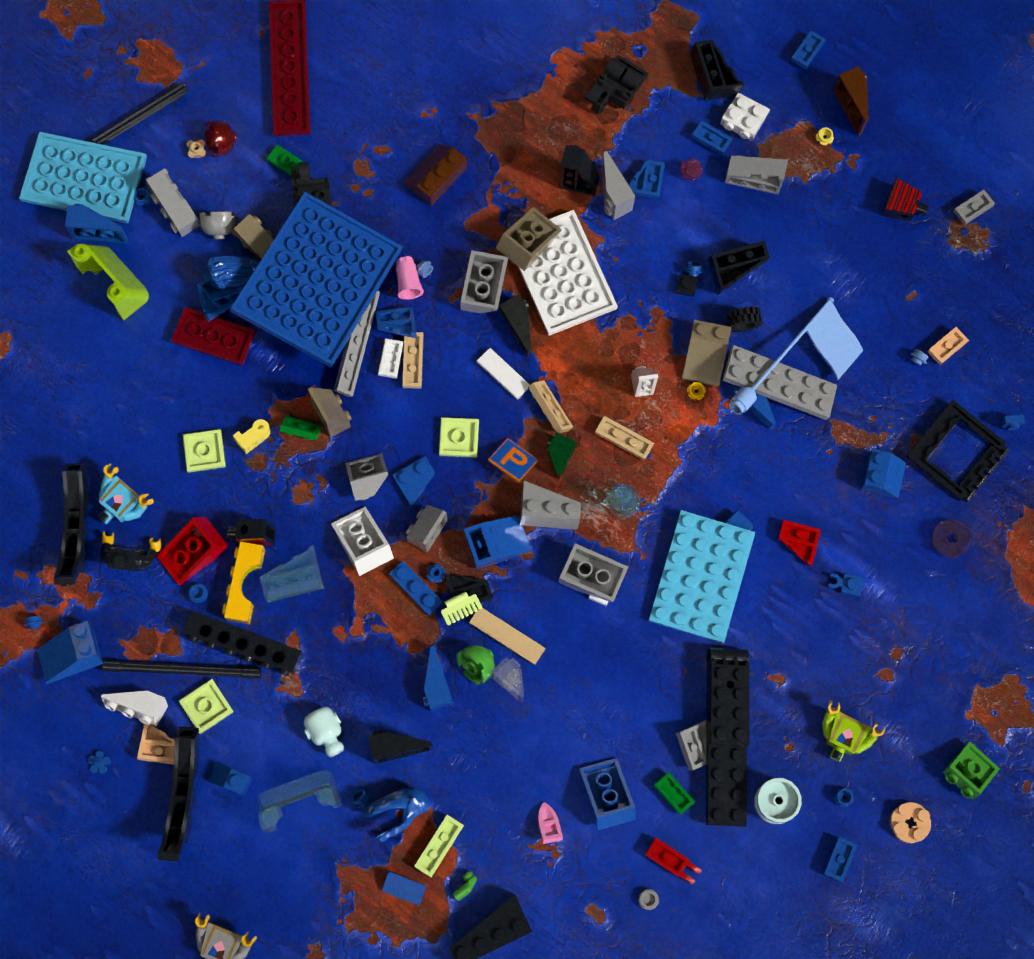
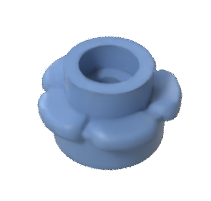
M421 261L417 265L418 276L426 278L431 274L433 266L430 261Z
M915 349L913 353L911 352V360L920 366L922 363L927 364L928 356L918 349Z

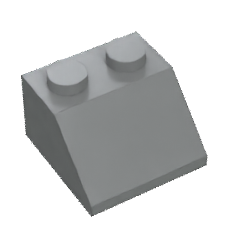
M429 505L419 511L416 516L417 522L415 525L411 524L406 532L408 535L407 541L426 553L447 523V512Z

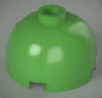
M474 644L457 653V663L459 667L461 665L466 671H463V674L471 682L483 684L492 676L495 662L494 655L490 649Z

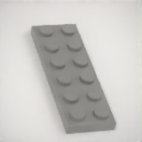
M733 345L730 350L723 381L741 388H752L775 361ZM778 363L754 391L759 395L827 420L830 418L837 385L785 364Z

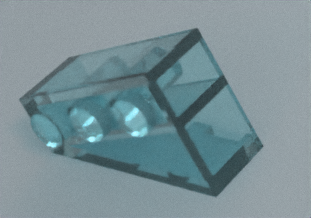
M313 545L307 551L300 555H295L292 557V560L277 566L260 577L263 594L267 603L324 589L317 554Z

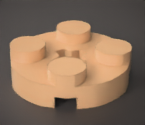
M908 802L899 805L891 813L890 827L896 838L900 841L915 843L922 841L929 834L931 829L930 814L921 805ZM911 817L915 822V826L908 828L905 820H909Z

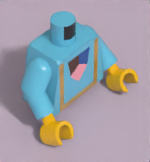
M111 463L106 465L103 469L105 475L99 493V503L105 510L98 518L106 525L113 517H116L120 522L140 518L147 505L153 504L154 500H146V497L149 495L148 493L139 496L120 478L113 476L119 471L118 467L113 468L111 471Z

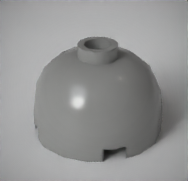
M236 212L199 213L202 230L207 235L213 236V239H225L224 235L231 234L233 228L236 227Z

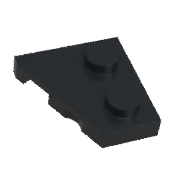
M451 574L445 575L452 598L466 591L468 597L476 594L480 603L493 600L486 579H472L465 576H451Z

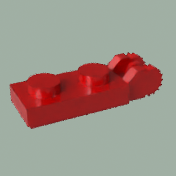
M656 837L644 854L675 876L681 877L692 885L695 880L682 872L685 866L694 873L700 874L702 871L689 862L688 858Z

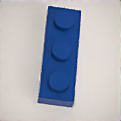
M404 561L389 573L392 579L428 616L443 604V601Z

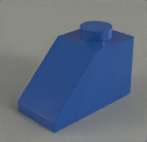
M216 763L208 782L245 797L253 778Z

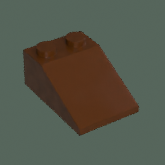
M858 66L839 74L833 93L857 135L860 136L868 121L867 76Z

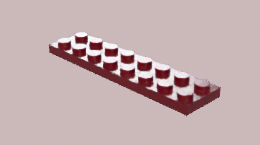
M305 0L269 1L274 137L311 135Z

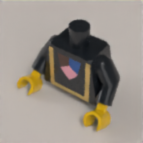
M104 531L102 534L100 560L108 564L107 568L144 571L151 566L157 552L162 549L161 539L154 542V538H150V549L147 551L111 546L114 543V533L112 532L111 536H106Z

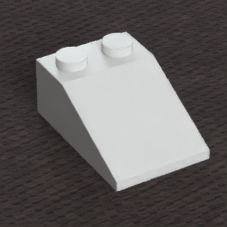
M366 507L331 523L359 576L394 559L387 540Z

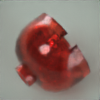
M221 120L207 121L206 125H209V130H205V138L208 151L212 150L213 153L210 156L213 158L226 156L234 148V143L237 142L236 132H233L232 127L227 122Z

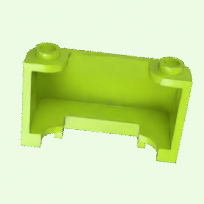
M77 244L67 251L82 274L85 271H91L97 275L104 270L114 281L107 290V296L123 320L148 301L149 293L147 289L109 247Z

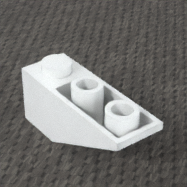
M150 691L102 694L101 696L104 706L108 710L120 711L124 716L128 718L135 717L146 725L152 724L157 726L168 708L165 697Z

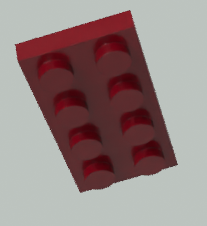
M184 307L171 342L243 366L256 331L217 317L207 322L204 313Z

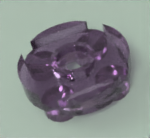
M949 519L940 522L934 528L931 536V545L940 555L954 559L963 555L970 548L972 539L968 532V527L963 522ZM953 534L956 543L948 542L947 536Z

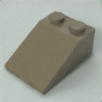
M533 207L502 235L496 249L525 271L538 259L562 229Z
M694 320L682 376L683 380L719 387L731 327Z
M313 387L308 389L313 407L330 437L351 427L349 421L352 418L348 411H343L340 406L343 403L338 394L334 395L330 389Z

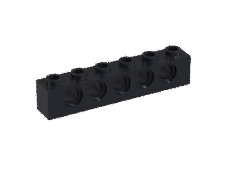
M192 610L183 629V633L189 641L197 643L198 640L205 642L204 646L214 650L216 647L224 649L223 653L234 656V654L240 655L242 660L252 663L254 660L260 663V667L268 670L273 667L278 669V673L284 676H289V674L295 675L303 656V652L299 649ZM210 627V633L207 636H202V629ZM222 634H229V639L226 642L221 643L219 641ZM240 641H247L246 648L238 649ZM259 647L266 649L262 656L256 655V650ZM277 654L284 655V659L280 663L274 662V657Z

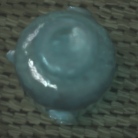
M619 484L610 493H607L605 501L608 502L610 511L614 516L626 519L639 512L638 494L631 485Z

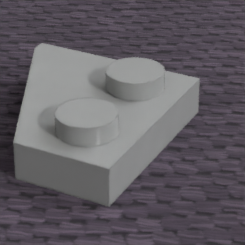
M706 720L676 733L689 771L706 765Z

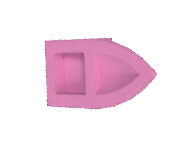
M545 802L542 803L538 815V826L543 844L563 840L561 827L555 811Z

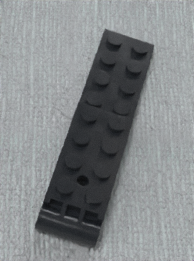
M709 647L706 653V825L747 827L748 650Z

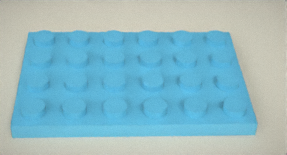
M39 132L19 199L22 202L67 211L68 205L82 204L109 220L128 223L135 202L134 194L139 188L147 155L131 150Z
M681 510L649 622L724 644L755 532Z

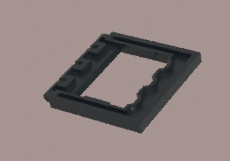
M952 400L907 454L906 458L958 501L963 499L969 502L976 493L975 489L979 490L988 477L985 474L991 475L999 465L998 461H1002L1009 450L1005 447V441ZM961 421L985 440L989 446L961 481L956 484L949 475L930 463L928 459L956 424Z

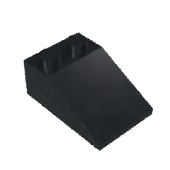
M383 730L374 731L372 736H368L375 764L433 750L432 742L390 732L384 733Z

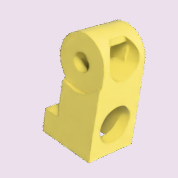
M259 419L244 434L238 431L233 435V438L241 449L248 454L269 437V424L265 420Z

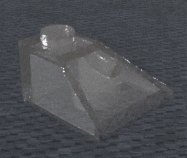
M506 657L491 671V678L522 703L524 700L522 670L519 668L521 665L515 659L509 660Z

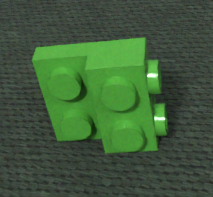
M969 741L942 773L946 775L945 779L947 782L956 784L961 789V794L964 797L974 800L983 792L1000 768Z

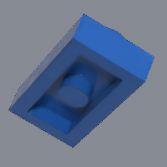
M810 31L792 56L791 61L806 70L824 45L826 39Z
M702 120L691 137L722 156L733 139Z
M837 837L823 875L843 883L858 845L844 838Z

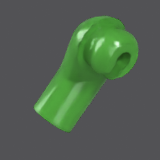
M471 871L463 876L466 883L453 893L458 901L472 891L477 881L476 875L474 876Z

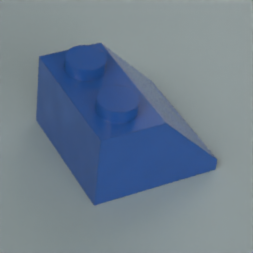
M873 448L868 454L860 490L898 499L906 462L892 453Z

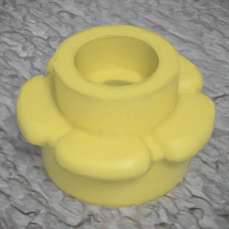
M827 127L820 129L816 134V140L821 145L832 143L834 140L832 130Z

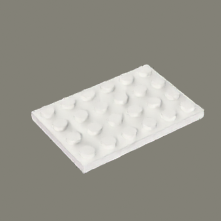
M574 210L549 219L562 231L528 269L523 271L518 267L548 336L618 308Z

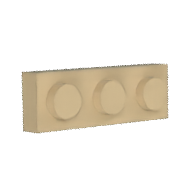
M416 332L417 338L404 336L403 388L422 389L423 332Z
M545 381L532 383L528 388L542 408V412L547 416L552 428L558 433L571 430L573 428L571 422Z
M606 416L603 417L595 431L596 435L644 461L654 445L652 441Z

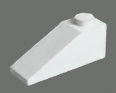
M645 366L632 370L631 378L635 397L653 395L658 374L652 368H646Z

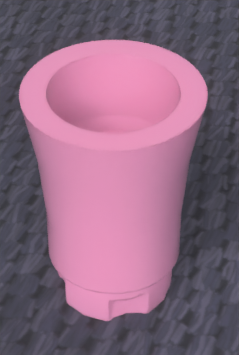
M410 256L398 258L396 260L398 297L404 300L420 297L424 290L418 277L416 264Z

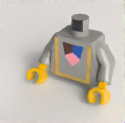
M198 913L195 919L197 925L196 940L201 957L206 959H244L247 956L252 944L257 939L256 936L251 940L248 938L249 931L242 936L216 924L208 923L210 916L207 915L205 920H202L200 918L201 913Z

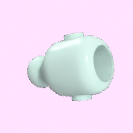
M322 707L305 717L304 731L308 739H311L316 745L324 744L327 756L333 757L344 750L343 744L337 739L341 733V721L336 712L334 713L329 707Z

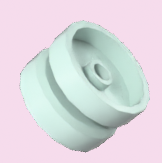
M774 778L763 783L757 789L754 796V807L757 814L770 824H782L793 819L799 813L802 805L799 789L791 781L784 778ZM779 798L781 802L777 804L775 799Z

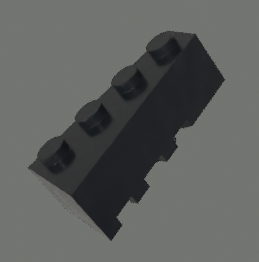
M514 894L450 948L454 959H478L532 932L516 895Z

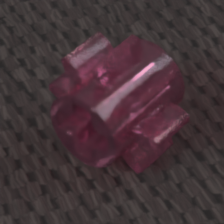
M689 158L687 162H682L679 172L683 173L682 177L685 180L695 181L696 178L700 179L703 167H700V161Z

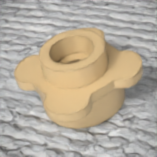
M201 139L196 142L188 141V156L190 158L204 157L206 155L204 149L205 141Z

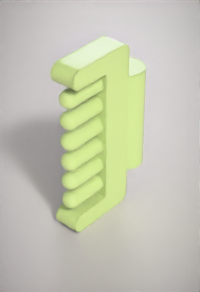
M465 591L445 601L447 608L443 609L441 614L446 624L450 626L451 621L452 623L456 622L452 613L456 620L459 621L460 618L456 611H458L461 619H463L464 615L461 609L467 617L469 614H473V611L477 612V608L482 610V605L476 594L468 597Z

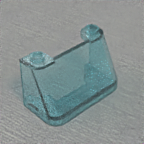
M321 770L260 793L257 798V807L262 831L270 833L277 830L278 820L284 817L281 807L316 795L319 803L324 806L332 805L334 809L344 806L333 774L328 770Z

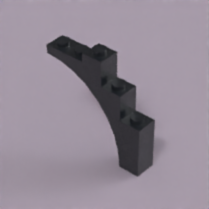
M66 463L62 471L64 522L60 558L54 575V585H75L79 573H83L87 565L85 541L89 533L86 513L90 506L86 463Z
M179 726L175 735L171 797L166 826L158 852V860L179 861L184 845L188 843L191 834V811L195 802V779L199 770V728Z

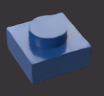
M1024 415L1005 416L1000 421L1001 429L1007 428L1009 431L1019 429L1025 422Z

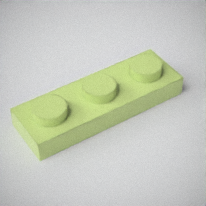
M446 815L414 867L432 878L464 825Z

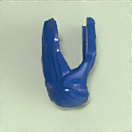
M248 255L244 257L219 256L210 258L207 263L210 274H203V280L205 282L214 281L218 288L225 289L211 293V299L216 301L223 297L228 298L233 294H240L244 286H238L246 285L261 260L250 258Z
M418 787L403 788L400 791H395L381 797L363 810L364 817H371L389 809H404L398 824L375 836L378 841L384 842L388 838L398 835L411 824L415 817L429 810V800L422 789Z

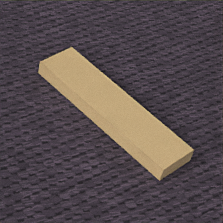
M484 608L477 610L469 624L533 665H536L546 649Z

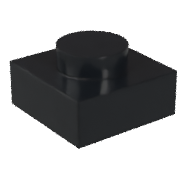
M679 274L676 294L694 297L698 277Z

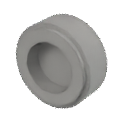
M647 889L640 893L638 902L643 909L652 910L657 907L659 897L655 891Z

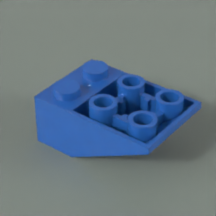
M519 515L483 522L464 529V535L476 570L531 552L523 525H520Z

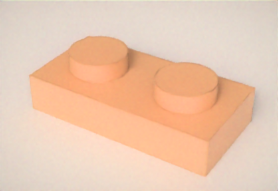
M955 327L927 352L941 365L969 340Z

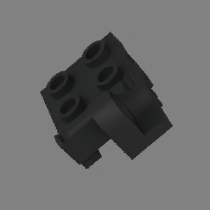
M620 55L616 58L613 57L608 63L604 74L600 75L596 84L585 96V100L592 103L591 110L598 114H601L608 101L624 110L627 102L630 101L648 78L649 73Z
M300 162L299 167L291 168L294 208L304 192L332 207L328 177L310 179L308 162Z

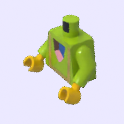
M829 700V710L826 711L822 721V728L826 744L834 747L829 756L831 759L840 762L844 753L850 756L854 753L860 754L870 748L878 736L884 734L886 727L881 731L876 729L879 722L874 724L873 731H871L872 727L840 712V702H838L837 707L833 708L831 707L832 700Z

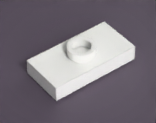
M385 338L378 376L397 379L404 341Z

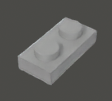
M982 190L956 207L953 212L965 226L992 208L995 203L986 191Z

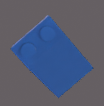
M68 205L65 227L73 240L129 244L122 226L85 205Z
M88 621L67 628L37 649L46 684L103 664L95 631Z
M617 758L579 768L597 830L636 820L635 805Z

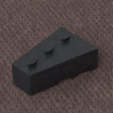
M713 40L695 42L690 51V57L704 100L709 101L732 97L740 93L744 83L742 80H738L734 74V69L725 62V57Z
M566 145L561 164L559 188L595 196L600 176L584 149L576 145Z
M765 241L716 253L709 257L708 262L718 295L770 259Z

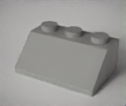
M471 250L460 302L461 310L474 313L498 310L508 257Z

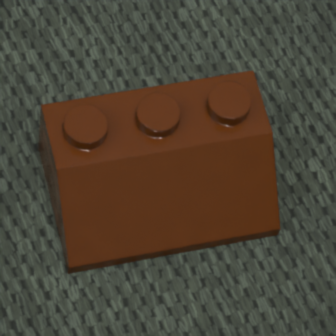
M439 144L404 181V185L432 206L467 169V158L455 148Z

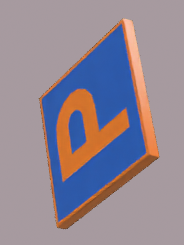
M507 438L488 461L520 482L538 462V459Z

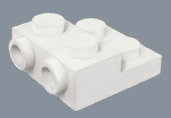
M738 93L722 117L720 125L728 131L736 132L743 139L753 141L770 109Z

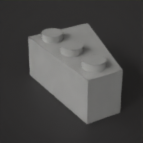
M739 155L731 156L725 183L779 194L784 181L788 160Z
M165 168L146 179L152 192L150 195L155 205L159 203L161 206L159 210L163 217L170 219L171 223L169 225L174 233L179 232L181 237L201 226L198 218L178 191L176 184L170 179Z
M527 481L523 482L520 525L578 529L581 502Z

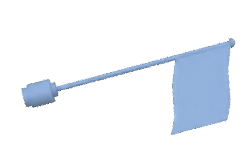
M832 297L827 298L824 306L752 388L742 387L730 400L729 407L735 414L741 415L751 407L757 399L754 390L805 332H807L817 351L831 367L837 381L862 353L863 349L858 339L841 319L833 304L834 299Z

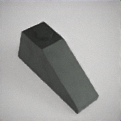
M517 295L500 304L499 312L524 353L529 357L531 356L529 305L525 299H521L520 295Z

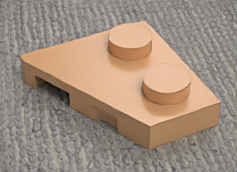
M144 724L137 759L174 765L175 740L151 724Z

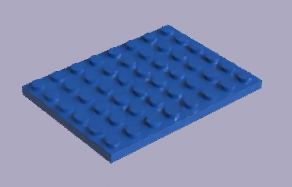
M304 192L232 305L230 312L332 368L401 253L403 246Z

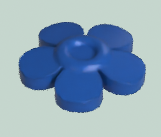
M97 751L95 756L88 758V763L94 764L90 767V771L92 773H97L98 771L101 774L106 773L108 770L106 765L111 763L110 757H104L103 751Z

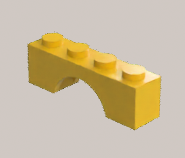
M240 542L239 547L235 549L234 558H237L235 566L232 565L230 577H233L231 585L228 584L226 596L229 597L227 603H224L222 615H225L224 618L227 621L250 625L254 605L244 597L242 584L250 572L262 568L265 554L263 545Z

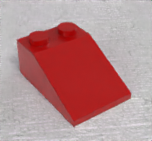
M194 517L157 555V558L177 584L182 585L215 560L228 545L206 517Z

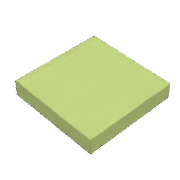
M441 417L439 456L477 457L479 419Z
M221 429L183 434L188 473L226 467Z
M210 679L179 700L194 726L199 728V734H202L234 712L213 679Z

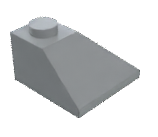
M382 453L345 463L355 501L366 500L374 496L388 476Z

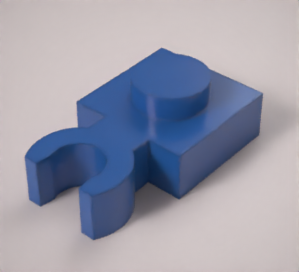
M834 573L829 575V578L836 580V584H828L827 587L829 589H836L838 587L841 588L840 594L854 597L861 596L864 577L844 574L842 579Z

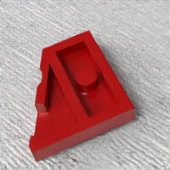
M783 520L778 540L808 566H812L821 529Z

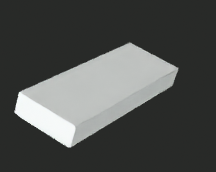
M491 348L477 360V363L517 400L529 389L530 384Z

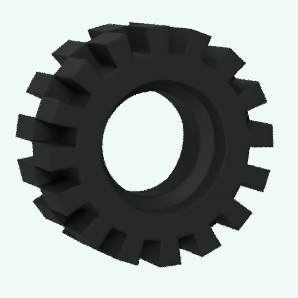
M740 307L727 313L728 325L733 332L751 331L753 328L757 329L759 328L758 326L761 327L763 324L759 307Z

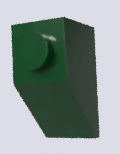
M556 432L554 437L550 436L546 446L548 447L547 454L555 476L560 480L576 448L577 442Z

